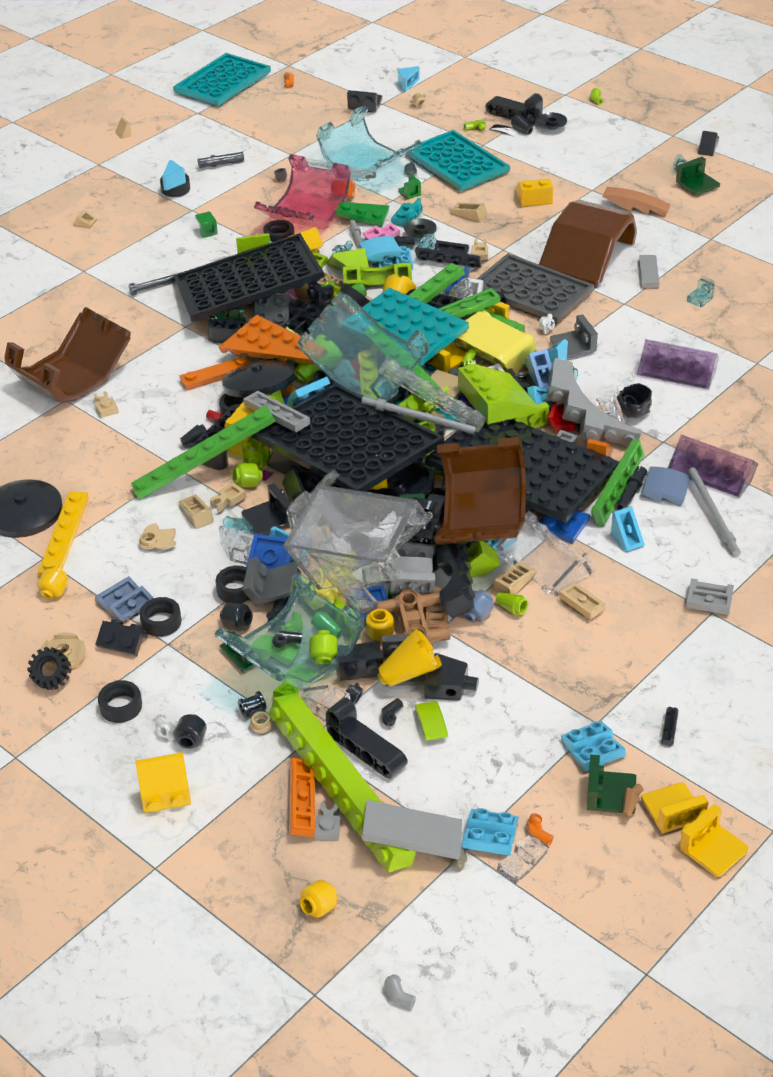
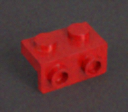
M557 402L552 403L551 413L548 415V424L552 426L553 433H557L560 430L566 432L575 431L577 423L562 419L564 404Z

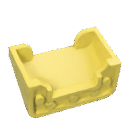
M478 311L465 321L469 322V329L451 342L466 353L469 349H474L476 355L494 365L499 363L507 373L508 369L512 368L515 374L525 364V359L529 353H533L537 348L534 337L531 334L523 333L491 317L486 311Z

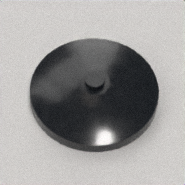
M264 360L249 363L230 371L222 379L223 390L230 396L246 398L256 391L265 395L271 394L287 387L295 380V367L290 362L281 360Z
M413 462L387 478V488L370 489L358 496L360 503L369 504L373 513H391L393 510L396 511V503H400V495L424 494L426 497L433 489L435 475L431 467L422 462Z
M33 479L13 481L0 486V535L13 538L27 537L50 528L58 520L63 508L60 492L47 482Z

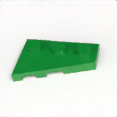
M340 202L336 209V216L382 227L390 205Z

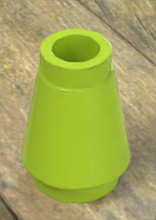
M499 592L495 599L496 604L514 615H523L528 608V600L523 595Z

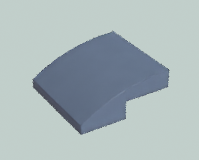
M650 466L641 494L657 502L665 498L681 506L685 500L691 476L665 467Z
M130 576L95 596V602L112 618L121 622L140 612L144 603L153 599L152 595L143 586L139 587Z

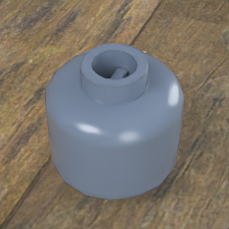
M474 590V608L463 615L471 622H474V620L482 622L493 610V598L484 590Z

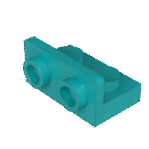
M417 198L413 204L403 203L391 217V223L404 227L408 221L416 219L423 211L421 198Z

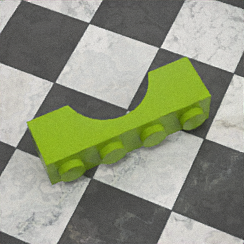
M399 263L378 268L361 266L343 267V285L347 283L352 287L356 283H362L364 287L382 286L385 279L393 274H397L396 277H402L403 275L412 280L411 263Z

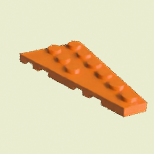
M258 315L253 317L219 346L221 353H227V351H231L235 355L247 353L250 357L266 359L277 357L281 361L292 359L296 363L311 365L317 364L328 354L326 348Z

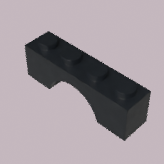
M461 543L446 544L435 550L437 564L447 576H451L447 585L439 592L441 606L452 619L474 608L473 598H475V594L472 590L473 579L470 575L472 568L468 559L470 553L465 545H461Z

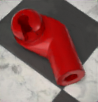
M208 410L206 418L216 422L223 414Z

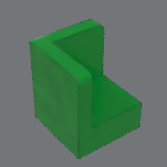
M409 174V182L404 183V187L398 189V192L407 200L421 196V181L413 174Z
M210 211L195 215L200 226L202 238L218 234L217 221Z

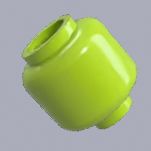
M239 463L232 471L233 483L241 488H256L259 481H262V470H259L255 463Z
M319 630L317 634L310 637L309 656L315 660V663L330 664L332 660L337 658L338 639L335 635L330 634V631Z

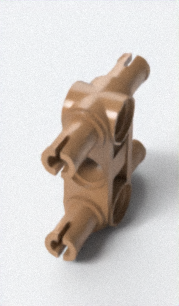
M406 589L400 595H396L394 599L376 601V609H384L390 613H399L403 634L399 635H407L418 629V631L420 630L423 634L427 635L431 645L434 642L451 640L448 626L438 629L427 628L423 613L424 607L441 605L439 591L421 594L412 589Z

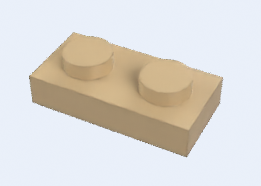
M576 582L560 591V599L590 620L605 610L606 603Z

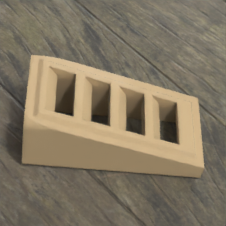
M458 202L450 210L451 214L476 222H481L487 216L484 203Z
M196 494L179 501L180 507L197 529L214 522L211 509Z
M519 561L494 579V590L516 594L537 572L535 569Z

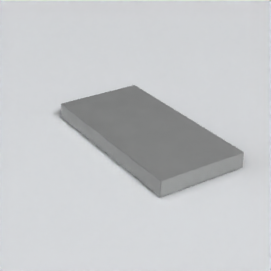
M370 800L366 801L361 840L459 860L461 854L462 819Z

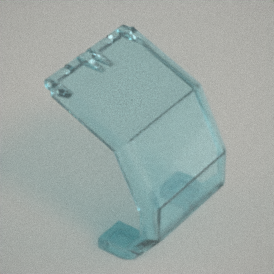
M365 105L353 110L348 122L335 128L332 122H329L319 127L316 135L322 155L335 170L356 181H362L397 163L421 147L422 144L420 140H416L411 146L395 151L377 142L369 133L364 119L368 111Z
M339 292L331 301L334 306L332 307L329 304L320 314L321 319L317 318L308 328L310 334L305 332L297 341L300 345L299 349L335 383L361 396L377 400L380 398L388 402L428 353L429 342L423 333L418 330L413 333L408 341L403 340L381 327L351 296Z
M296 572L291 577L294 589L289 600L274 619L244 637L225 631L222 628L216 630L215 636L277 681L299 690H305L339 667L338 656L351 654L364 629L365 621L363 615L348 605H345L340 610L316 593L313 582ZM319 630H328L330 634L335 635L338 639V655L330 664H317L309 656V639L317 634ZM280 631L302 633L301 644L289 643L282 648L275 647L272 643V638Z

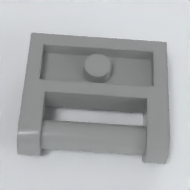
M691 578L686 608L729 615L734 585L727 584V586L704 583L698 582V579Z

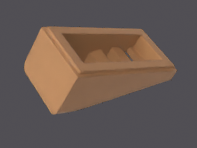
M434 588L433 593L438 592L443 588ZM441 605L426 607L427 628L438 629L448 626V613ZM431 619H443V621H431Z

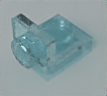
M700 278L697 289L687 296V302L702 308L713 299L715 285Z

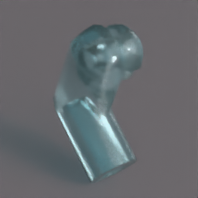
M346 241L344 245H336L332 249V254L350 251L353 243Z

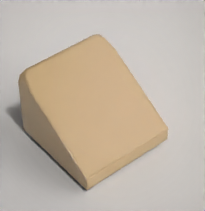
M124 117L120 118L115 132L120 139L131 136L130 123Z
M83 210L73 225L90 228L97 221V218Z

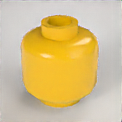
M58 567L46 569L37 583L38 589L41 591L40 594L47 599L61 597L69 583L66 572Z
M376 609L367 615L366 633L371 639L382 641V636L393 634L394 620L390 612L384 609Z
M325 880L315 881L304 888L300 894L301 909L305 914L315 918L328 913L337 904L336 889Z

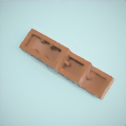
M607 187L602 196L630 212L634 207L645 214L652 210L665 217L671 205L656 197L625 188Z

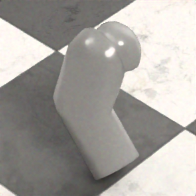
M398 975L388 976L384 982L388 999L395 1004L413 1009L416 996L403 992L400 983L401 978Z

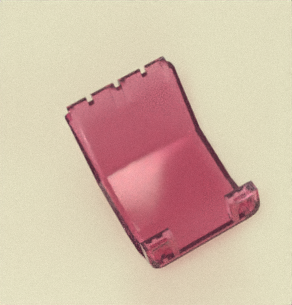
M290 154L288 160L292 168L290 183L285 194L274 206L267 207L265 204L256 201L254 208L276 220H286L295 224L326 229L336 218V209L339 203L346 202L351 177L350 168L348 165L333 163L332 170L308 166L304 156Z

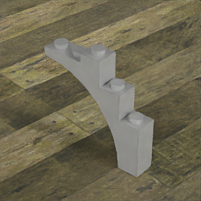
M554 358L549 372L546 400L564 404L562 419L581 424L579 439L586 441L589 439L597 441L602 439L629 446L632 440L640 438L641 429L612 418L601 411L585 396L576 382L573 373V362Z

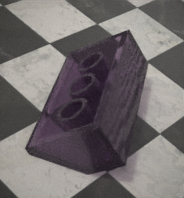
M645 339L637 375L709 390L716 373L719 355L714 352Z
M681 435L668 468L690 476L688 470L694 467L704 485L740 498L752 482L758 463L752 459Z

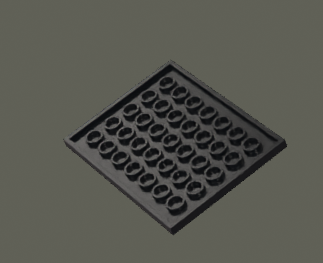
M301 233L173 275L192 322L202 321L208 316H217L223 311L235 310L238 306L249 305L256 300L267 299L271 295L282 294L289 289L300 288L304 284L318 282L325 278L321 266Z
M337 383L291 407L310 418V424L302 428V430L294 432L274 422L251 435V438L356 496H360L435 450L437 445L444 444V436L395 412L376 410V407L362 404L363 396Z
M478 412L465 423L476 427L474 434L457 430L444 441V444L458 443L461 447L498 444V439L519 437L526 470V507L564 523L605 483L620 462L610 456H604L592 449L581 447L574 442L566 441L559 436L548 434L541 429L533 428L513 419L487 424ZM436 448L425 457L424 464L444 472L442 457L437 453Z

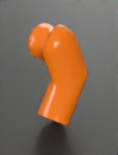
M285 73V87H292L294 85V75L292 73Z
M532 813L526 822L528 834L532 839L549 847L553 842L554 836L543 831L541 815Z

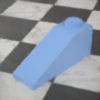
M547 349L529 353L525 362L532 380L537 387L547 388L549 372L552 366Z

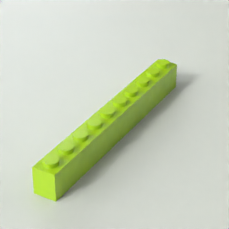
M298 693L274 697L269 714L271 719L291 743L293 749L303 759L305 765L309 769L310 767L312 768L317 781L321 783L327 794L339 807L341 813L345 815L353 829L361 837L366 801L370 800L380 803L382 801ZM364 841L365 845L369 847L387 873L412 866L417 852Z

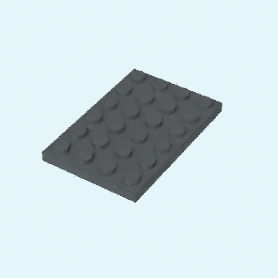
M509 253L477 278V280H483V291L492 288L494 291H501L507 298V305L538 317H547L548 314H552V319L555 323L562 320L594 291L593 284Z

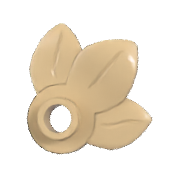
M153 523L144 529V533L141 534L139 539V545L147 550L153 548L160 550L170 549L176 545V541L173 540L176 529H159V526Z

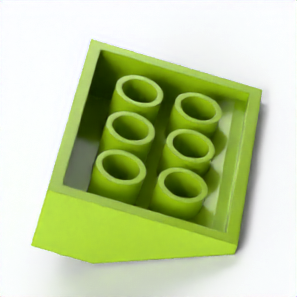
M468 364L465 367L458 368V388L487 424L541 412L538 405L510 373L476 364Z

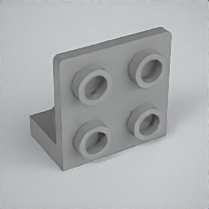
M390 557V593L400 594L406 589H412L421 594L433 593L435 573H433L432 558Z

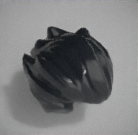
M640 383L624 387L616 396L614 402L615 409L628 418H639L650 413L652 390Z

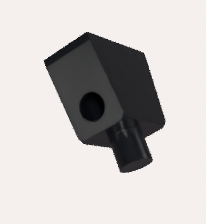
M434 654V656H439L442 666L427 674L424 683L426 699L459 701L462 699L464 689L477 691L479 678L468 676V664L466 662L442 654Z

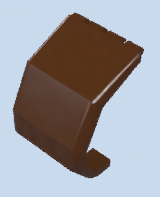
M584 200L568 203L552 225L539 265L582 281L585 279V282L593 284L594 288H597L598 282L600 283L603 280L615 243L619 241L630 245L635 244L637 227L634 215L631 212Z
M85 307L78 314L57 351L31 366L21 367L25 349L13 342H7L4 359L6 365L19 379L58 402L74 401L107 382L131 339V332Z
M520 438L498 439V444L461 447L458 443L437 445V453L442 457L446 493L444 523L434 536L435 543L451 544L516 538L525 523L526 470Z

